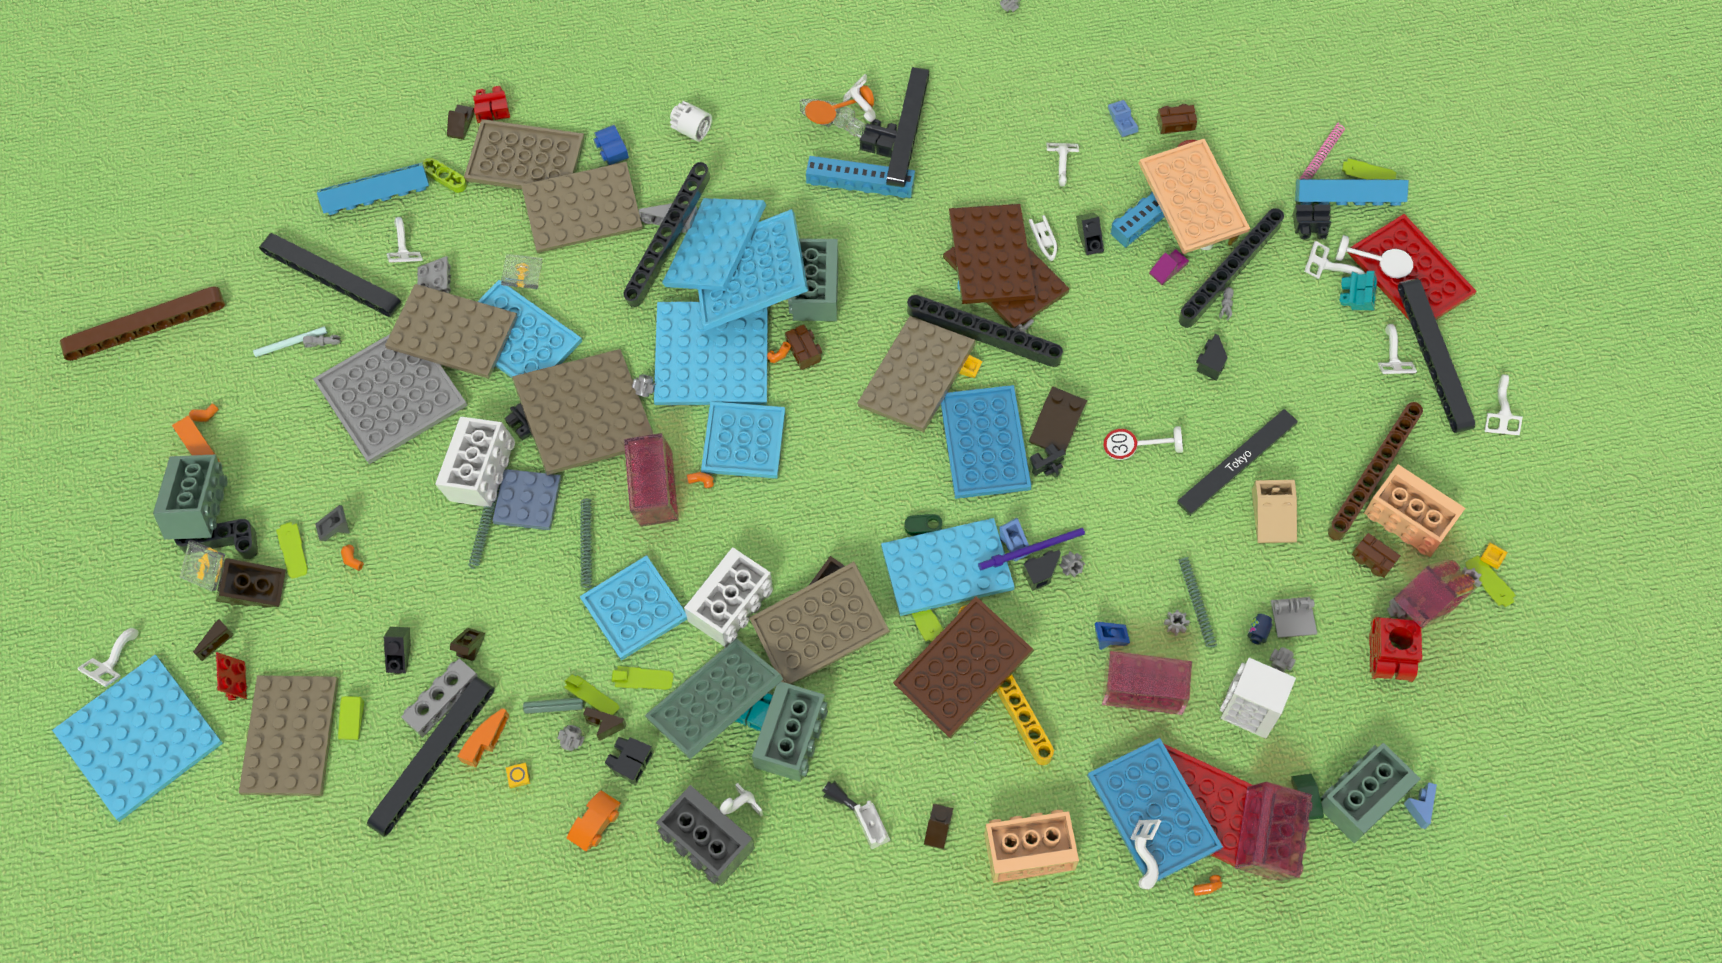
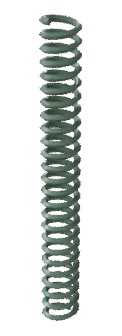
M496 499L491 507H483L484 510L482 511L483 514H481L482 517L475 538V545H473L472 556H470V563H468L472 569H475V567H472L470 564L480 565L477 562H481L479 559L482 557L479 555H483L481 552L484 550L481 548H485L483 545L486 543L483 541H486L487 535L485 534H488L489 528L487 527H490L491 521L489 520H492L493 514L491 513H494L493 510L495 508L493 506H496Z
M589 498L580 501V545L582 546L580 548V563L582 564L580 566L581 586L584 588L592 587L590 585L592 583L590 581L592 580V574H590L592 572L590 570L592 569V564L590 563L592 562V556H590L592 554L590 552L592 551V546L590 545L592 544V539L590 538L592 536L590 531L592 529L590 527L592 526L590 524L592 522L590 520L592 519L590 517L592 515L590 513L592 512L590 510L592 508L590 506L592 500Z
M1189 557L1178 559L1189 596H1191L1192 606L1194 607L1195 614H1197L1198 624L1200 625L1201 632H1203L1205 646L1215 647L1217 643L1215 645H1208L1216 642V640H1211L1215 636H1211L1214 634L1211 632L1213 629H1208L1211 625H1208L1210 624L1209 618H1205L1208 615L1205 614L1207 612L1204 610L1205 607H1202L1204 606L1203 600H1199L1202 596H1199L1201 593H1199V589H1196L1198 586L1196 585L1197 582H1194L1196 580L1193 578L1195 575H1191L1194 573L1191 571L1193 568H1188L1191 567L1188 560Z

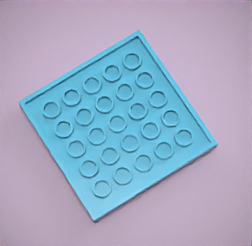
M792 209L758 222L726 291L698 289L702 325L705 330L712 329L808 291L796 218Z
M657 302L654 405H710V402L767 405L768 307L705 330L702 325L700 302Z
M156 655L149 658L52 730L119 822L223 744Z

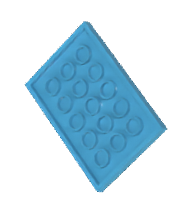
M1014 385L947 393L940 405L955 499L1031 490Z
M1160 738L1087 774L1143 876L1147 873V865L1135 848V840L1130 839L1139 820L1159 819L1161 821L1153 840H1146V848L1158 865L1159 874L1157 882L1223 848ZM1155 824L1151 826L1147 835L1151 834ZM1144 825L1140 826L1136 835L1141 833Z

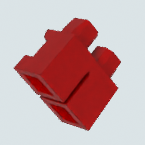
M494 86L492 88L493 93L487 94L485 89L476 90L473 100L475 105L474 113L478 123H481V119L493 121V115L495 120L511 118L507 98L501 86Z

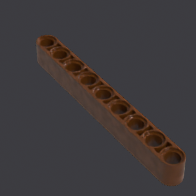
M216 286L209 287L66 336L60 340L64 359L68 361L77 360L221 310L225 306L221 290Z
M1411 402L1405 407L1333 519L1328 529V535L1333 540L1344 538L1423 413V408L1419 403ZM1363 483L1369 484L1370 487L1365 486ZM1354 497L1359 498L1361 501H1356ZM1344 512H1349L1352 516H1348ZM1335 526L1340 527L1342 531L1337 530Z

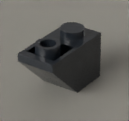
M1095 213L1076 216L1078 234L1085 254L1091 255L1104 252L1099 216Z
M1215 334L1212 340L1208 339L1204 347L1206 351L1204 354L1200 353L1196 363L1199 364L1197 372L1217 381L1228 357L1219 335Z
M1060 550L1048 551L1042 557L1037 559L1030 558L1024 563L1022 571L1032 591L1051 583L1060 560Z
M390 626L385 633L386 673L406 674L411 647L410 627Z

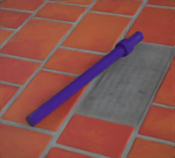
M1079 528L1003 555H994L991 559L978 563V567L981 571L993 566L995 568L1002 566L1004 562L1085 535V531L1083 528Z

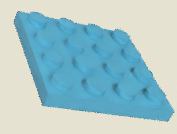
M710 402L701 472L777 479L785 407Z
M647 555L580 596L581 601L621 661L687 620L684 609Z

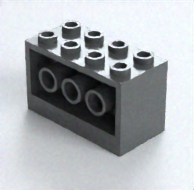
M691 785L656 822L659 828L657 831L661 834L660 837L667 844L672 842L676 852L683 858L688 856L691 865L698 871L702 869L706 874V878L714 885L718 883L722 886L755 849L753 839Z

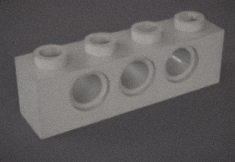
M461 659L452 662L448 666L447 671L442 676L437 677L433 681L432 686L427 691L422 692L413 705L405 709L401 718L423 738L449 712L475 677H478V675ZM458 679L455 685H450L452 680ZM438 694H444L440 700H435ZM429 708L427 714L421 715L423 709Z

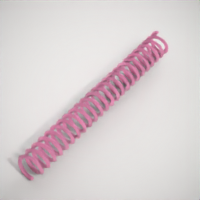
M1339 122L1335 125L1300 179L1313 178L1318 168H1320L1328 153L1337 143L1338 138L1345 131L1344 126L1338 125Z

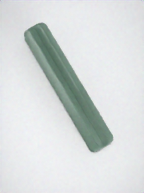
M580 698L529 701L523 704V711L526 714L583 709V700Z

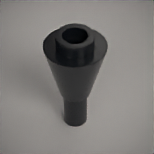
M835 780L833 783L829 781L822 790L825 793L824 798L844 804L852 811H854V806L858 805L848 798V795Z

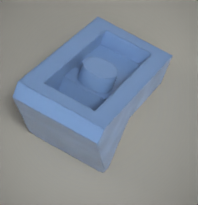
M1018 518L1000 526V540L1006 543L1009 552L1029 546ZM1022 556V557L1013 559V561L1016 562V561H1018V560L1024 558L1025 556Z
M1429 782L1424 788L1420 789L1418 800L1408 798L1404 802V805L1422 829H1426L1431 824L1437 787L1436 784Z

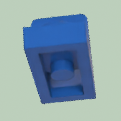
M1105 622L1094 623L1099 650L1109 645L1126 646L1130 644L1126 625Z

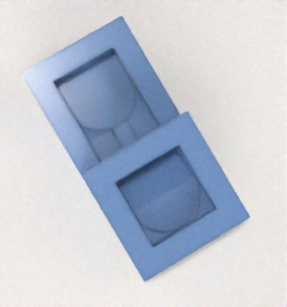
M1124 100L1108 105L1112 120L1122 137L1138 132V126L1131 117V110Z

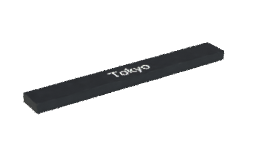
M1283 409L1177 501V504L1190 516L1194 514L1297 425L1298 421Z

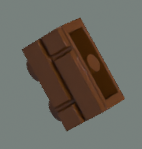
M1181 104L1177 107L1164 106L1159 108L1157 122L1160 134L1194 131L1197 125L1194 105Z
M804 324L785 332V341L790 343V350L801 370L820 363L821 354H823L820 345H815L813 341L815 337L812 330H807Z
M1370 533L1366 534L1352 553L1357 563L1365 564L1374 575L1383 578L1387 576L1401 557V555Z

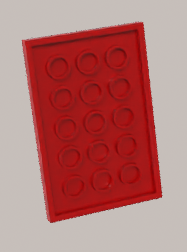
M1405 214L1350 248L1381 257L1383 253L1391 249H1399L1406 252L1413 261V268L1406 277L1392 278L1382 271L1379 260L1347 252L1366 274L1367 271H1375L1377 286L1408 320L1409 318L1398 292V284L1400 282L1416 278L1421 281L1436 320L1474 296L1477 292Z
M1164 744L1223 846L1221 850L1211 854V856L1241 870L1273 794Z

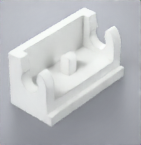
M867 801V804L864 806L860 804L854 806V813L870 848L874 849L889 842L890 838L874 804L871 801Z

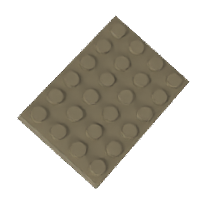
M481 119L464 175L465 181L522 189L521 185L573 174L576 171L584 142V133Z
M627 162L521 185L537 253L643 229Z
M415 284L385 346L393 351L489 379L518 316L517 313Z
M909 316L857 402L858 407L925 432L976 345L975 340Z
M855 562L749 617L773 668L783 678L781 682L791 685L890 633Z
M257 675L239 787L241 795H323L339 680L337 677Z

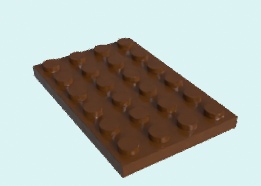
M1021 204L949 208L948 213L962 304L1035 299L1036 294Z
M954 247L943 253V258L957 272ZM1029 247L1028 252L1036 294L1035 299L986 302L1014 329L1019 324L1023 325L1068 294L1070 290Z
M975 596L901 673L893 684L951 739L1034 652V649Z

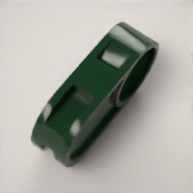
M936 514L912 515L906 518L904 529L911 536L942 530V519ZM935 520L939 525L933 529L928 526V522Z

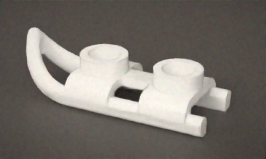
M1045 215L1042 216L1043 222L1034 224L1033 220L1030 219L1029 223L1040 249L1050 261H1053L1057 253V243ZM1054 245L1053 255H1049L1046 249Z

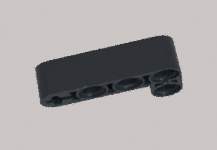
M247 519L217 523L216 529H213L212 537L203 540L204 538L174 539L177 546L186 554L234 545L235 549L244 559H252L258 553L256 530Z

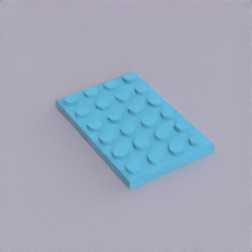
M704 198L694 218V222L691 228L688 229L662 282L663 285L672 288L726 291L766 207L764 200Z
M500 280L478 301L517 313L518 318L495 365L511 378L512 376L562 364L582 342L580 336Z
M994 518L881 543L900 616L972 600L975 596L981 598L1014 590V583L1007 562H1004L1002 566L996 568L993 566L981 571L978 567V563L989 560L994 555L1005 554Z

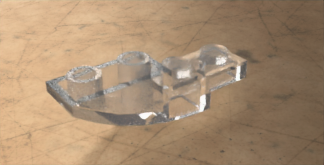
M801 99L800 112L806 116V105L811 101L819 99ZM825 101V102L831 104L832 106L837 104V103H834V102ZM846 106L835 109L836 118L833 122L820 124L829 128L834 123L838 128H843L851 135L859 138L864 134L866 127L865 123L855 118V111Z

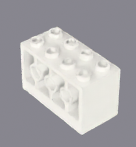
M467 417L459 418L435 483L449 501L484 507L492 506L493 501L497 497L498 486L503 480V472L509 463L511 450L515 446L514 438L503 423Z
M732 547L684 607L688 622L726 647L737 638V632L740 628H744L748 624L751 614L759 610L762 600L771 595L773 591L771 573Z
M1248 658L1246 664L1241 663L1229 686L1226 698L1219 710L1223 712L1220 719L1266 739L1282 714L1296 678Z

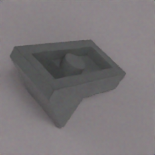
M342 505L337 506L315 523L319 541H327L337 532L350 533Z

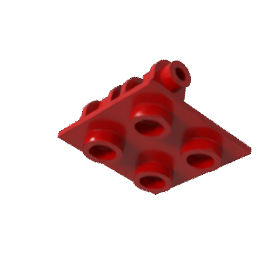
M216 652L218 691L226 693L225 695L229 701L236 700V697L247 699L245 661Z

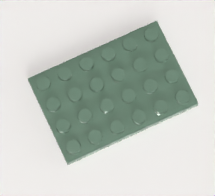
M736 638L649 711L645 717L686 757L691 759L779 684L783 678L780 673Z

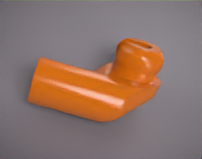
M783 342L777 353L774 351L768 352L767 359L770 360V363H776L784 359L791 348L790 343Z
M211 404L206 410H191L189 416L193 421L207 422L219 409L214 404Z
M705 472L687 475L689 484L703 482L705 488L714 486V478Z
M350 544L343 546L341 555L344 564L360 571L364 563L354 558L355 548Z
M1212 875L1209 878L1210 883L1194 885L1195 896L1211 894L1220 889L1223 883L1221 882V877L1219 875Z

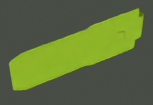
M1349 158L1347 162H1343L1342 171L1346 172V175L1362 179H1396V172L1391 169Z
M292 522L282 524L279 529H276L288 575L291 579L307 574L308 569L297 523L293 525Z
M1477 555L1465 562L1468 569L1475 568V571L1481 574L1479 581L1482 582L1481 585L1498 606L1503 605L1507 607L1514 603L1513 598L1516 596L1514 592L1487 563L1480 560V556Z
M931 609L912 613L915 624L925 641L930 640L932 642L943 631L942 626Z
M617 666V670L612 672L611 681L615 682V687L667 690L672 688L674 673L666 670Z
M571 674L564 681L567 684L564 688L597 710L613 715L620 709L616 702L598 691L580 676Z

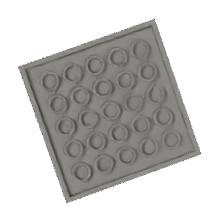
M390 334L313 378L368 464L373 463L468 406L440 364L387 349L385 344Z

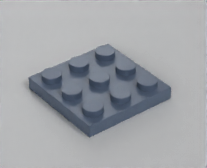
M505 469L499 489L493 523L497 525L551 530L561 476Z

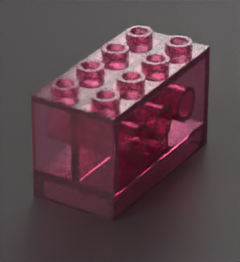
M658 433L624 439L629 507L634 518L641 527L679 521L673 453L663 434Z
M1446 559L1428 565L1393 599L1423 629L1446 618L1477 587L1474 585L1475 581L1468 574L1464 575L1459 570L1461 567L1457 562Z
M1110 651L1105 666L1102 705L1183 715L1190 698L1192 661Z
M1270 782L1247 787L1235 869L1278 881L1300 878L1303 872L1302 860L1303 854L1306 851L1305 839L1306 833L1309 830L1308 818L1312 809V795Z

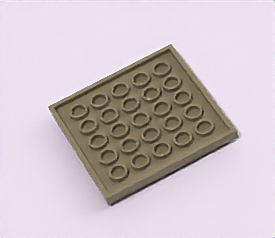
M621 349L512 376V381L546 475L656 446V439L640 398L636 394L635 388H632L633 380Z

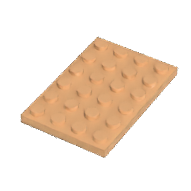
M1205 139L1139 160L1138 164L1183 254L1249 232L1250 227Z

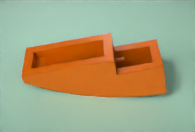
M189 415L172 425L191 455L215 454Z
M502 708L490 716L472 733L457 756L462 763L476 768L485 750L493 752L509 718V714L505 709Z

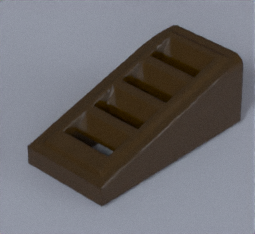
M218 619L193 653L203 661L233 636V633Z

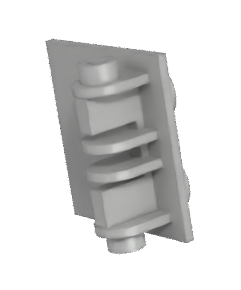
M446 256L418 267L417 284L450 293L451 265L448 262V257Z
M1302 597L1271 600L1278 638L1317 635L1312 609L1315 605L1313 599Z

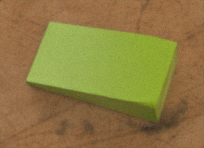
M341 697L338 739L359 740L365 702L361 697Z

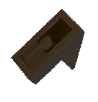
M457 104L455 111L449 110L447 137L465 139L474 115V107Z
M467 627L450 643V650L455 651L458 657L474 661L484 640L485 633Z
M588 707L585 708L583 713L588 724L593 726L600 725L597 732L599 741L626 727V722L621 717Z
M933 803L924 845L944 850L954 808Z

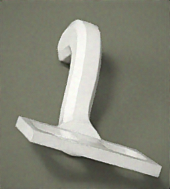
M864 74L847 91L843 102L853 97L865 111V119L872 122L876 118L875 112L860 95V88L867 79V75Z
M1046 143L1047 151H1057L1059 153L1058 181L1060 186H1065L1067 182L1068 152H1079L1078 144Z
M396 217L394 224L397 229L398 252L387 253L388 261H422L420 252H409L406 249L404 223L401 217Z
M1317 241L1314 242L1304 271L1317 279L1320 278L1321 272L1324 269L1345 272L1351 275L1352 272L1366 274L1355 266L1330 262L1327 259L1329 248ZM1317 246L1324 248L1322 258L1315 254ZM1312 262L1319 267L1316 275L1310 272Z
M1387 324L1385 332L1389 335V363H1378L1382 374L1416 373L1417 370L1412 362H1401L1398 359L1397 330L1393 324ZM1401 366H1410L1412 369H1402ZM1383 367H1392L1393 370H1385Z
M1503 374L1498 384V400L1501 410L1497 414L1487 413L1485 432L1520 435L1523 417L1514 416L1510 411L1507 400L1508 375ZM1490 417L1500 418L1498 429L1488 428ZM1509 419L1519 420L1517 431L1507 430Z
M129 628L124 631L114 643L107 661L100 663L92 658L79 666L78 670L101 685L108 686L120 678V674L113 671V668L119 659L123 646L128 641L136 639L139 633L138 630ZM92 663L99 668L90 672L84 667ZM105 673L114 676L109 681H104L99 677Z
M738 783L735 786L740 796L735 800L728 798L720 806V811L726 815L747 802L760 817L763 816L762 809L756 804L754 795L744 790Z
M1159 819L1139 820L1130 838L1135 840V848L1148 868L1147 873L1139 880V887L1141 889L1152 888L1158 879V865L1146 848V840H1153L1161 823ZM1155 824L1151 834L1147 835L1151 826ZM1144 825L1141 833L1136 835L1140 826Z

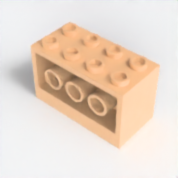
M1398 464L1372 498L1364 514L1370 520L1384 526L1388 532L1399 536L1403 542L1417 548L1421 554L1431 557L1461 516L1465 507Z
M1054 810L1051 814L1047 815L1034 813L1028 818L1014 816L1008 821L994 819L986 824L984 837L993 883L1076 870L1079 858L1069 811Z

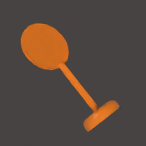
M863 85L860 88V95L873 107V93L867 85ZM852 99L832 106L825 101H811L805 107V114L814 123L829 124L836 118L835 109L857 102Z

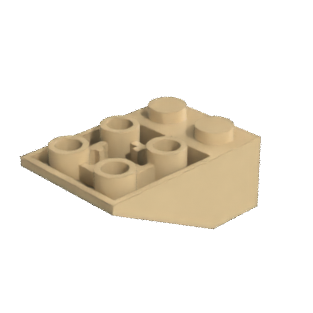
M1256 480L1252 488L1257 543L1297 542L1295 480Z

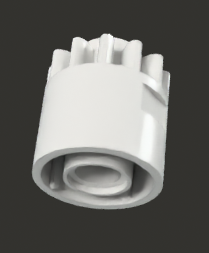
M685 101L675 106L670 115L671 128L697 142L706 136L712 123L711 114Z

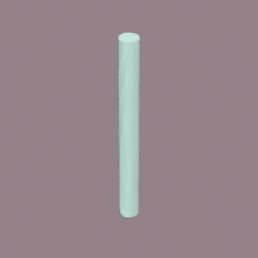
M324 326L253 350L255 357L303 342L304 336L318 337L327 334V330Z

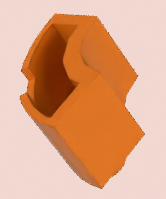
M600 790L586 805L589 809L582 819L577 817L567 835V839L586 852L591 847H596L600 843L601 835L606 827L619 816L618 809L621 803Z

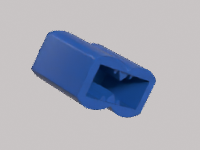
M615 125L594 132L596 137L593 139L597 149H601L600 155L604 162L607 161L608 165L629 158L627 149Z

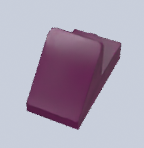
M1176 249L1169 255L1165 252L1149 274L1163 285L1187 266L1189 260Z

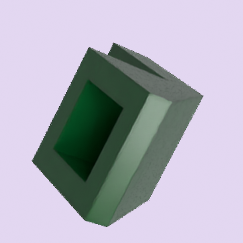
M1312 774L1291 776V783L1297 793V809L1303 821L1324 818L1318 785Z

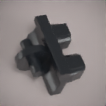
M1052 444L1044 451L1048 456L1047 458L1043 459L1039 453L1030 457L1034 476L1044 472L1046 477L1052 474L1056 478L1060 476L1059 470L1063 468L1060 462L1064 461L1063 456L1066 453L1063 449L1059 451Z

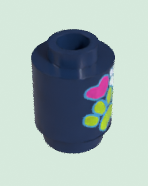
M1257 614L1253 618L1247 634L1252 643L1261 645V643L1267 642L1273 626L1271 617L1265 614Z

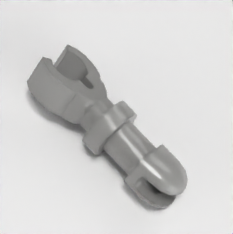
M1227 287L1224 290V299L1221 303L1223 307L1219 313V318L1221 319L1224 312H1226L1225 314L1228 316L1227 321L1232 316L1231 307L1233 301L1231 299L1234 290L1231 287Z
M324 335L319 337L304 336L303 344H305L306 348L317 345L325 346V344L337 345L340 344L341 337L338 335H331L330 337H324Z

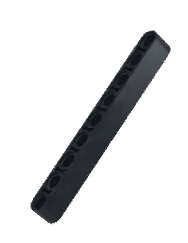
M912 67L887 173L886 185L905 187L927 89L929 69Z
M697 162L693 165L628 282L623 295L631 307H638L643 302L706 188L711 176L705 163ZM705 171L703 175H697L699 172ZM692 186L697 187L695 190H689ZM685 201L688 202L687 205L681 206V204H682L683 202H685ZM680 217L679 220L672 221L673 218ZM671 232L670 236H664L665 233ZM657 248H663L660 252H655ZM649 263H654L653 267L647 268V265ZM640 279H646L643 283H638ZM632 294H637L636 298L629 299Z
M1278 208L1269 210L1188 300L1180 312L1179 324L1185 328L1192 327L1276 234L1284 219L1282 210Z
M269 233L259 246V249L267 256L387 317H392L402 303L394 294L273 233Z
M1416 278L1400 282L1398 284L1400 298L1452 431L1459 433L1474 429V416L1421 281Z
M912 295L908 298L907 313L911 317L1050 367H1057L1061 363L1063 349L1056 343L919 295Z
M475 677L371 814L367 821L368 827L383 837L392 831L491 698L495 690L492 685L479 677Z

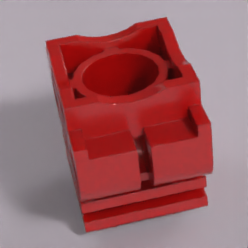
M1374 617L1372 619L1371 632L1369 634L1370 672H1372V679H1391L1395 673L1396 680H1408V682L1415 680L1418 673V663L1422 661L1421 621ZM1391 642L1399 645L1402 650L1392 646Z

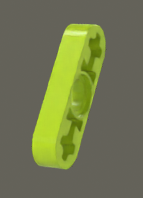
M427 158L423 161L426 174L430 178L456 193L463 192L466 189L467 183L461 174L434 158ZM442 173H449L448 177L440 178Z

